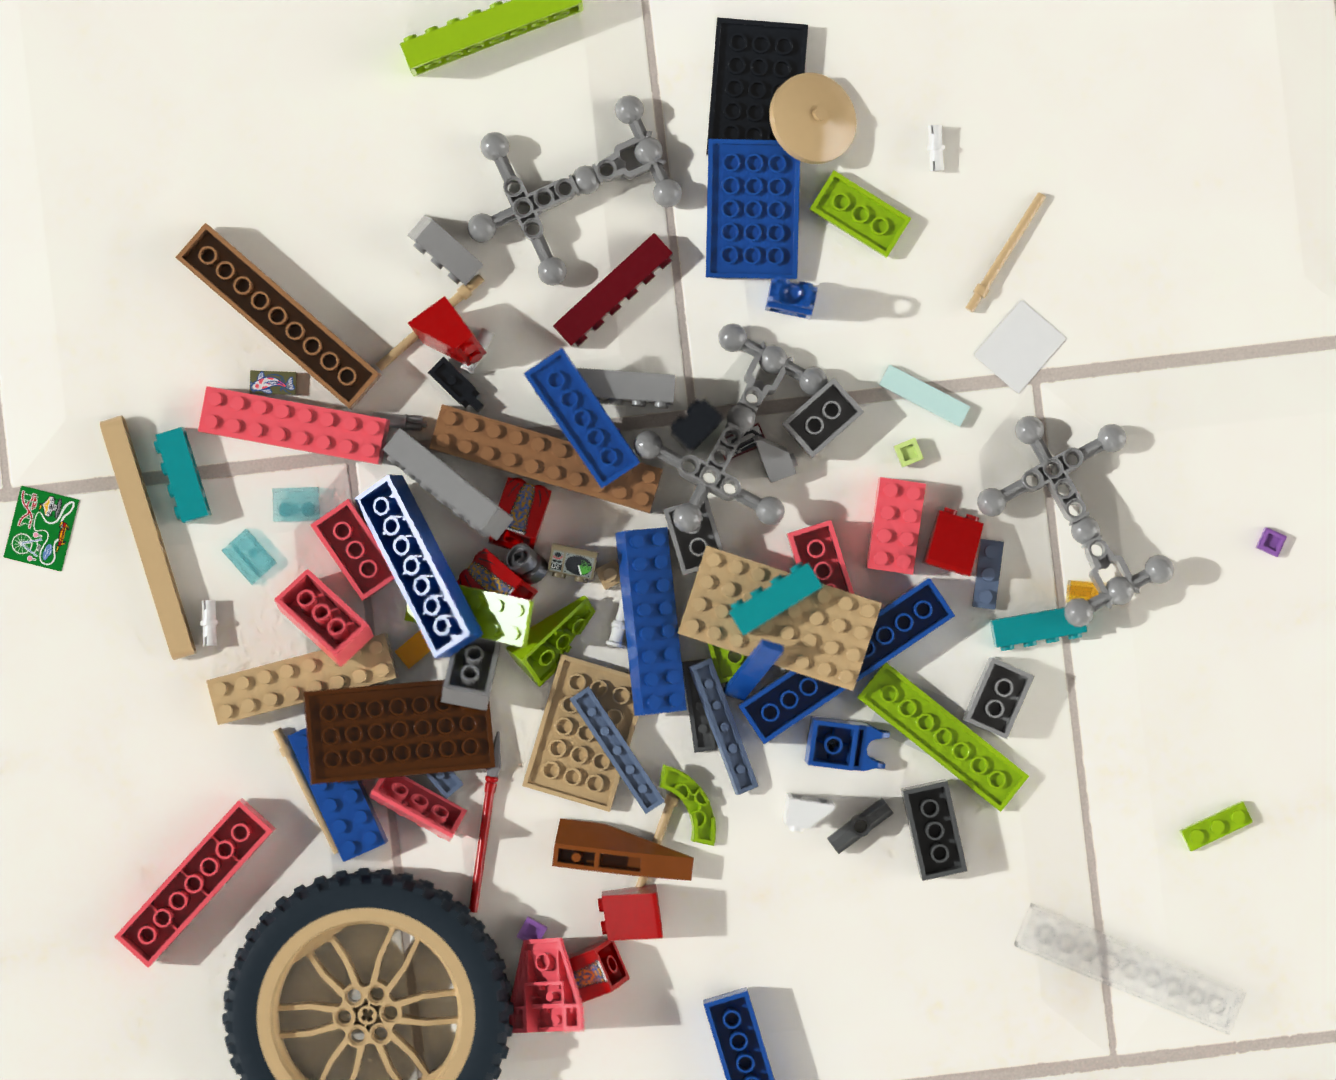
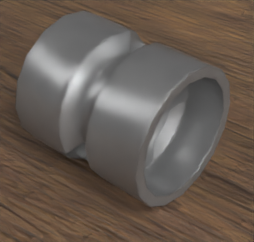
M520 543L515 545L506 556L507 567L527 583H538L546 576L548 562L527 544Z

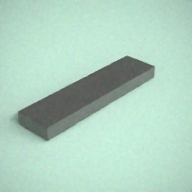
M705 659L682 662L694 753L717 750L713 732L688 668Z

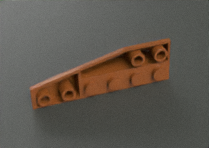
M560 818L554 844L552 866L691 881L694 857L608 824Z

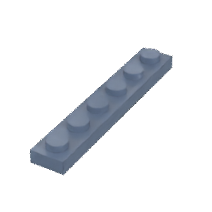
M708 658L689 666L688 668L735 794L740 795L759 787L712 659Z
M588 686L571 697L570 701L644 813L647 814L664 803L665 800L591 688Z

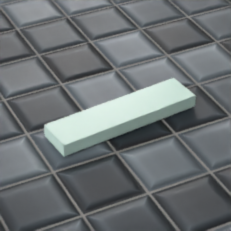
M890 364L879 383V386L958 427L961 426L971 407Z

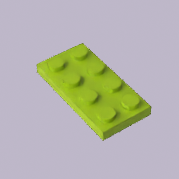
M834 170L809 209L885 258L888 257L911 220L907 215Z

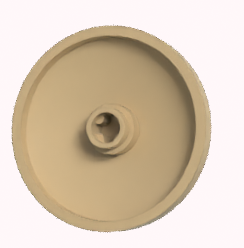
M817 73L798 74L785 81L776 90L772 98L769 117L773 134L780 146L795 159L809 164H823L841 156L851 145L856 132L855 110L845 90L834 80Z

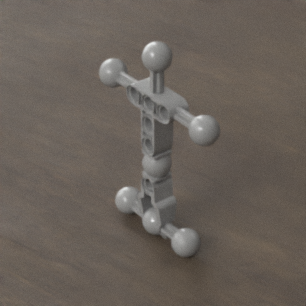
M627 95L620 98L615 105L617 118L624 124H629L634 138L616 145L614 153L602 159L597 166L595 163L592 166H581L574 171L573 175H568L569 178L559 179L531 193L527 192L522 180L516 177L507 157L509 141L506 136L500 132H491L485 135L480 145L481 152L487 159L495 162L504 181V192L511 207L492 216L484 213L474 215L468 222L467 227L470 237L477 242H487L493 238L497 228L518 220L525 237L531 240L541 262L538 266L539 278L543 283L554 286L563 282L567 269L561 259L553 257L543 236L544 229L538 216L539 214L571 200L575 194L577 196H580V194H591L600 185H604L603 182H610L622 177L632 180L649 171L656 183L653 190L655 201L662 207L668 208L678 204L682 198L681 186L677 181L669 179L663 165L666 161L661 159L663 155L662 145L657 139L651 137L653 131H646L641 120L644 107L640 99ZM635 146V158L642 166L628 171L625 167L626 161L621 158L620 153ZM604 165L612 166L613 173L610 176L601 174L600 170ZM516 182L520 185L519 192L510 193L508 191L509 184ZM561 185H570L572 187L571 192L568 195L560 194L559 188ZM544 193L551 197L550 202L546 205L538 202L539 196ZM521 203H527L530 206L527 214L518 213L517 208ZM530 224H537L540 229L536 235L527 233V227Z
M732 323L723 326L718 335L719 343L726 351L737 352L742 350L753 356L754 359L744 375L746 386L737 405L728 411L725 429L722 431L707 461L705 462L694 455L682 456L663 446L660 436L653 431L639 433L633 443L636 454L641 458L653 459L657 457L676 467L682 478L697 485L689 502L678 506L673 514L675 526L683 532H693L701 525L702 513L700 509L709 492L723 500L732 501L735 499L756 511V516L763 524L775 525L783 519L785 513L784 505L778 498L769 496L762 499L741 488L739 480L724 471L745 432L751 430L756 421L755 414L763 399L767 395H773L776 392L785 374L798 380L801 389L808 395H815L828 383L825 372L820 368L809 367L804 369L793 363V357L787 358L785 351L781 347L775 345L766 347L764 341L758 344L748 339L744 328L738 324ZM758 362L765 372L771 374L778 373L772 385H764L762 380H755L756 378L752 373ZM746 395H755L758 402L749 403ZM727 433L735 435L736 442H727L725 435ZM714 454H723L726 461L718 463L714 459ZM691 462L695 470L687 472L683 468V463ZM705 473L713 474L715 482H706L703 475ZM732 484L735 488V493H726L724 485Z
M1034 416L1022 417L1015 427L1016 436L1021 442L1030 444L1040 464L1025 472L1020 480L1001 490L996 488L984 489L978 496L977 505L984 515L994 517L1004 511L1006 502L1025 492L1032 493L1047 486L1066 520L1070 521L1068 524L1071 526L1072 537L1076 542L1082 544V549L1085 548V555L1092 569L1089 572V578L1099 593L1088 600L1075 598L1067 603L1064 615L1069 624L1075 627L1086 626L1091 622L1095 611L1105 606L1111 609L1112 604H1127L1132 599L1134 593L1140 594V587L1151 581L1157 584L1169 581L1174 574V566L1172 561L1164 555L1152 556L1147 560L1145 569L1132 576L1124 558L1120 555L1115 556L1108 544L1101 539L1103 536L1102 534L1100 535L1098 522L1089 516V512L1086 513V505L1069 476V473L1079 468L1083 461L1103 450L1113 453L1120 451L1126 443V434L1122 427L1116 424L1105 425L1100 429L1097 439L1080 448L1072 447L1052 457L1042 439L1044 435L1043 423ZM1067 455H1075L1077 464H1069L1066 459ZM1048 465L1055 466L1057 468V475L1048 474L1046 467ZM1034 476L1038 481L1037 485L1030 486L1026 481V477ZM1065 485L1069 490L1068 495H1061L1057 490L1058 486ZM1076 505L1080 510V514L1077 516L1072 515L1069 512V506ZM1092 545L1101 547V556H1095L1092 553ZM1114 563L1122 577L1111 578L1105 586L1098 571L1100 569H1107L1110 564Z

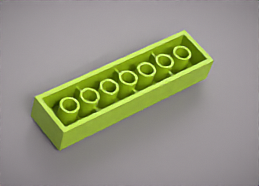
M510 0L505 3L498 1L489 6L490 9L482 12L481 9H477L468 13L469 17L461 20L459 17L446 22V26L438 28V26L430 27L425 30L423 35L417 36L413 34L403 39L404 42L400 43V46L414 77L582 12V0Z

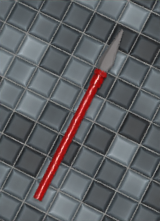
M497 731L493 742L495 768H486L487 776H485V780L487 782H485V797L469 903L470 912L474 913L478 912L493 799L496 792L498 774L501 770L499 731Z

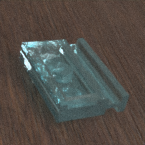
M319 487L272 488L273 522L313 521L320 518Z
M245 529L229 545L221 550L251 585L277 564L276 560L248 529Z

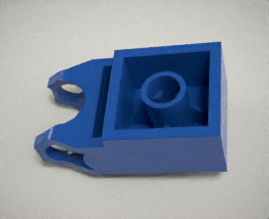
M773 278L770 283L765 310L810 319L818 288L808 282L800 281L797 284L790 282L788 278Z
M811 716L804 761L807 765L850 771H867L875 768L885 769L886 764L883 761H878L868 756L867 747L875 739L890 738V732L877 729L864 722ZM831 739L837 741L836 744H832L831 748H829L828 741Z

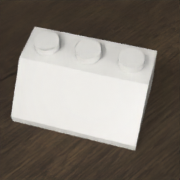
M786 793L783 822L785 826H788L789 831L802 833L803 829H810L833 812L836 805L832 799Z

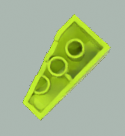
M582 596L530 627L526 647L509 644L506 650L514 662L540 687L556 672L561 654L569 653L572 648L570 646L576 635L582 633L596 611L588 598Z

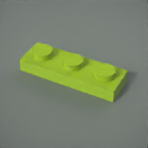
M1240 801L1181 829L1180 832L1189 851H1194L1253 823L1244 802Z

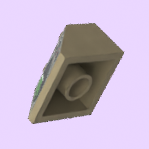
M552 543L548 571H552V576L565 579L567 574L575 576L574 581L588 583V579L593 580L599 553Z

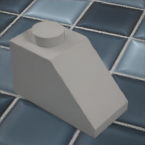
M759 435L753 436L770 483L796 474L794 467L798 466L794 453L789 454L786 447Z

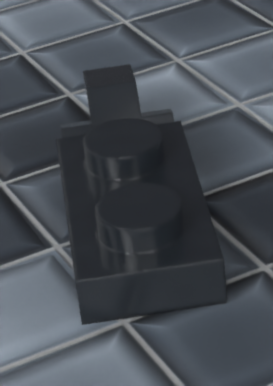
M444 356L428 372L460 405L462 404L466 408L470 404L477 412L484 407L476 398L480 394L476 390L477 388Z

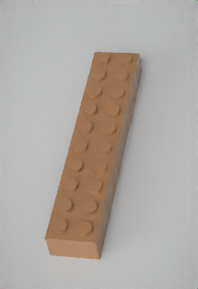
M207 223L199 229L175 257L349 409L352 410L382 376Z
M443 404L441 405L429 449L649 514L663 471L661 468L640 463L601 488L569 441Z

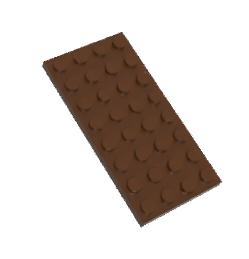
M444 680L303 692L311 785L495 768L490 701L488 702L487 711L441 702Z

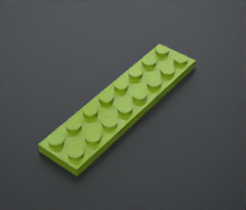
M887 662L880 667L857 696L858 699L1000 812L1029 777Z

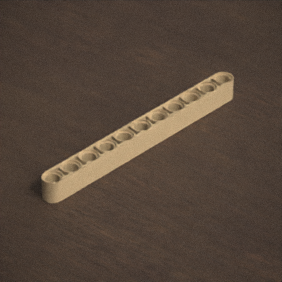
M123 415L101 421V432L170 655L173 660L196 654L193 637Z

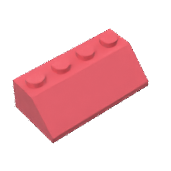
M406 776L379 778L369 797L378 804L393 810L398 815L413 821L418 826L433 832L438 837L449 842L467 812L466 809Z

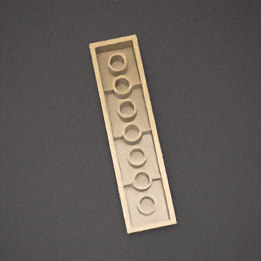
M385 633L374 636L341 668L327 654L320 650L206 680L217 724L220 725L304 703L303 692L364 687L398 678V673L388 635Z

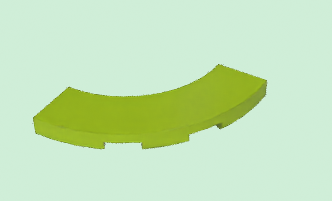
M663 764L658 787L675 794L687 808L692 825L691 841L714 846L716 822L707 795L689 775Z

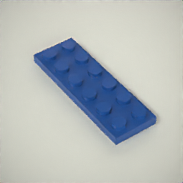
M563 347L523 373L601 488L640 464L639 459Z

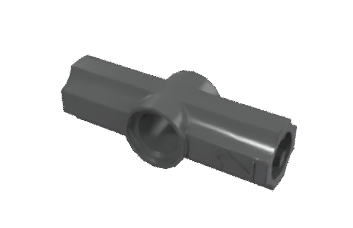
M881 797L860 814L853 816L849 822L828 836L827 839L837 853L840 854L861 837L868 835L872 829L894 813ZM858 820L866 822V828L861 832L854 829V824Z

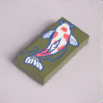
M250 370V394L296 395L297 372Z

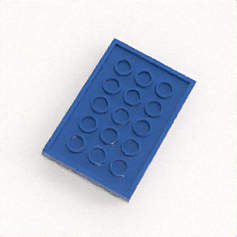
M708 139L706 277L761 279L784 277L797 279L800 161L789 155L777 140Z

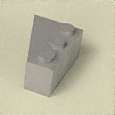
M426 215L407 235L415 242L413 246L423 255L427 252L433 257L430 261L440 270L442 267L448 270L450 273L447 276L457 285L459 282L467 285L484 265L439 224Z

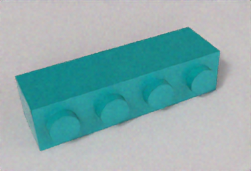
M179 427L156 434L157 440L154 441V446L157 454H161L163 459L160 465L164 476L168 475L170 484L167 485L170 497H174L177 506L174 507L177 519H181L182 523H188L211 516L210 507L186 429Z
M799 562L790 568L792 573L785 577L782 574L770 580L772 585L766 589L760 586L750 593L752 597L745 602L741 598L730 605L732 610L728 612L743 636L823 587L808 563L803 565L802 562Z
M1065 607L990 620L994 647H1000L1001 651L1015 649L1014 645L1022 643L1023 647L1035 646L1037 641L1044 639L1046 643L1060 641L1059 637L1067 635L1068 639L1081 638L1082 633L1087 632V626L1075 627L1069 624L1064 615Z

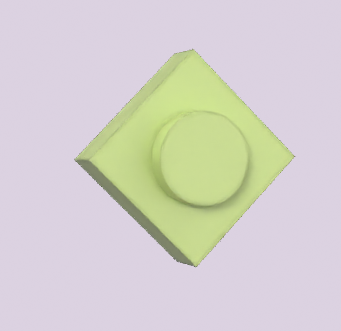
M916 438L893 446L901 467L924 459Z

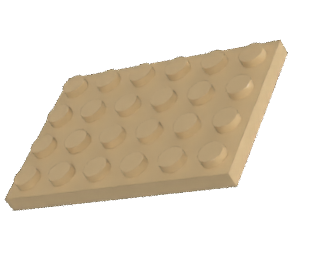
M561 654L522 786L610 812L621 776L570 701V698L589 686L628 746H630L638 716H634L630 674Z

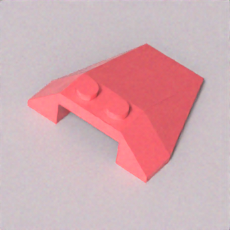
M563 938L523 940L510 1002L514 1005V1013L509 1015V1024L513 1026L512 1033L584 1031L583 1004Z

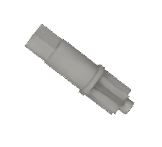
M373 412L372 414L374 417L390 420L389 427L413 431H422V428H427V421H423L421 416Z

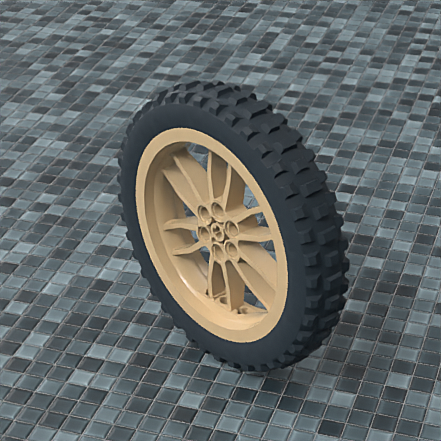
M359 868L358 871L350 874L346 870L337 871L331 878H326L322 875L315 878L313 884L307 887L302 884L294 889V893L289 898L282 896L275 902L276 908L271 912L265 911L260 916V922L256 929L251 928L245 936L247 941L244 944V948H239L235 955L236 960L233 965L235 968L229 970L227 976L229 980L227 988L229 990L224 992L223 999L225 1002L224 1010L227 1012L222 1015V1024L225 1025V1032L228 1033L225 1037L228 1053L233 1054V1057L230 1059L232 1069L235 1070L237 1075H241L242 1078L240 1080H309L292 1060L283 1039L314 1036L342 1029L345 1033V1038L328 1060L319 1080H326L334 1061L348 1044L357 1048L353 1073L349 1080H356L367 1044H374L391 1078L393 1080H403L394 1067L386 1044L390 1041H393L410 1056L422 1072V1077L417 1080H498L502 1071L500 1069L501 1059H506L509 1047L506 1046L507 1037L512 1036L513 1026L509 1024V1015L514 1013V1005L510 1002V995H508V992L512 990L511 983L508 981L506 973H503L506 969L504 959H500L499 954L495 952L497 944L488 933H484L483 930L486 926L482 921H478L474 916L471 917L469 915L470 909L465 904L452 900V893L447 890L444 892L441 889L433 888L434 883L428 880H414L413 874L405 872L404 874L394 875L390 869L370 872L369 868ZM363 924L389 927V932L377 955L371 981L368 984L362 983L350 955L335 936L345 927ZM398 929L413 936L415 941L402 967L392 980L387 983L379 979L382 962L395 930ZM326 942H331L344 962L351 983L346 987L327 971L314 954L315 950ZM422 942L442 962L454 988L423 991L401 998H394L391 991L407 970L419 943ZM306 955L321 978L342 997V1003L317 1001L281 1003L282 989L293 964ZM380 987L384 991V996L376 998L372 993V989ZM350 990H358L361 993V998L353 1000L349 995ZM455 996L457 999V1016L427 1018L404 1014L405 1005L423 999ZM386 1007H395L397 1015L394 1017L388 1016L385 1011ZM310 1009L333 1013L332 1022L314 1028L282 1031L280 1028V1011ZM365 1009H367L368 1011L371 1009L373 1011L371 1019L369 1016L366 1018L363 1015L365 1013ZM340 1011H349L351 1019L349 1021L342 1020L340 1018ZM454 1023L457 1025L455 1038L445 1061L431 1072L417 1051L394 1029L395 1024L433 1026ZM376 1028H385L388 1035L384 1038L378 1037ZM353 1030H362L365 1037L362 1040L354 1038Z

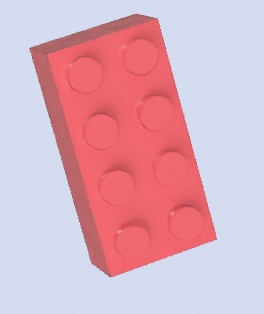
M883 477L878 478L866 568L913 575L926 488L925 483Z
M347 499L311 524V527L362 601H365L395 580L365 519L351 499Z
M832 520L786 534L795 564L802 562L803 565L808 563L820 583L854 594Z
M309 569L305 570L274 599L280 612L340 668L374 637L370 626Z

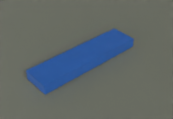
M762 639L724 686V694L744 701L781 656L784 646Z

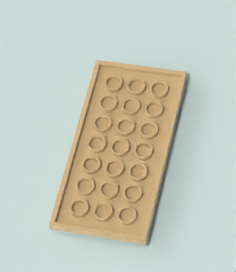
M706 546L678 634L745 656H749L762 639L784 646L783 653L773 665L854 691L882 603L821 583L822 588L743 636L728 612L732 610L730 605L741 598L745 602L752 597L750 593L760 586L766 589L772 585L770 580L780 574L785 577L790 573Z

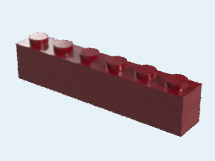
M653 233L553 325V328L571 347L575 344L579 347L588 339L586 334L592 329L597 331L605 323L603 319L608 314L613 316L622 308L620 303L624 299L631 300L639 292L636 288L642 283L647 285L654 279L655 275L653 273L659 267L663 270L673 261L670 258L673 252Z

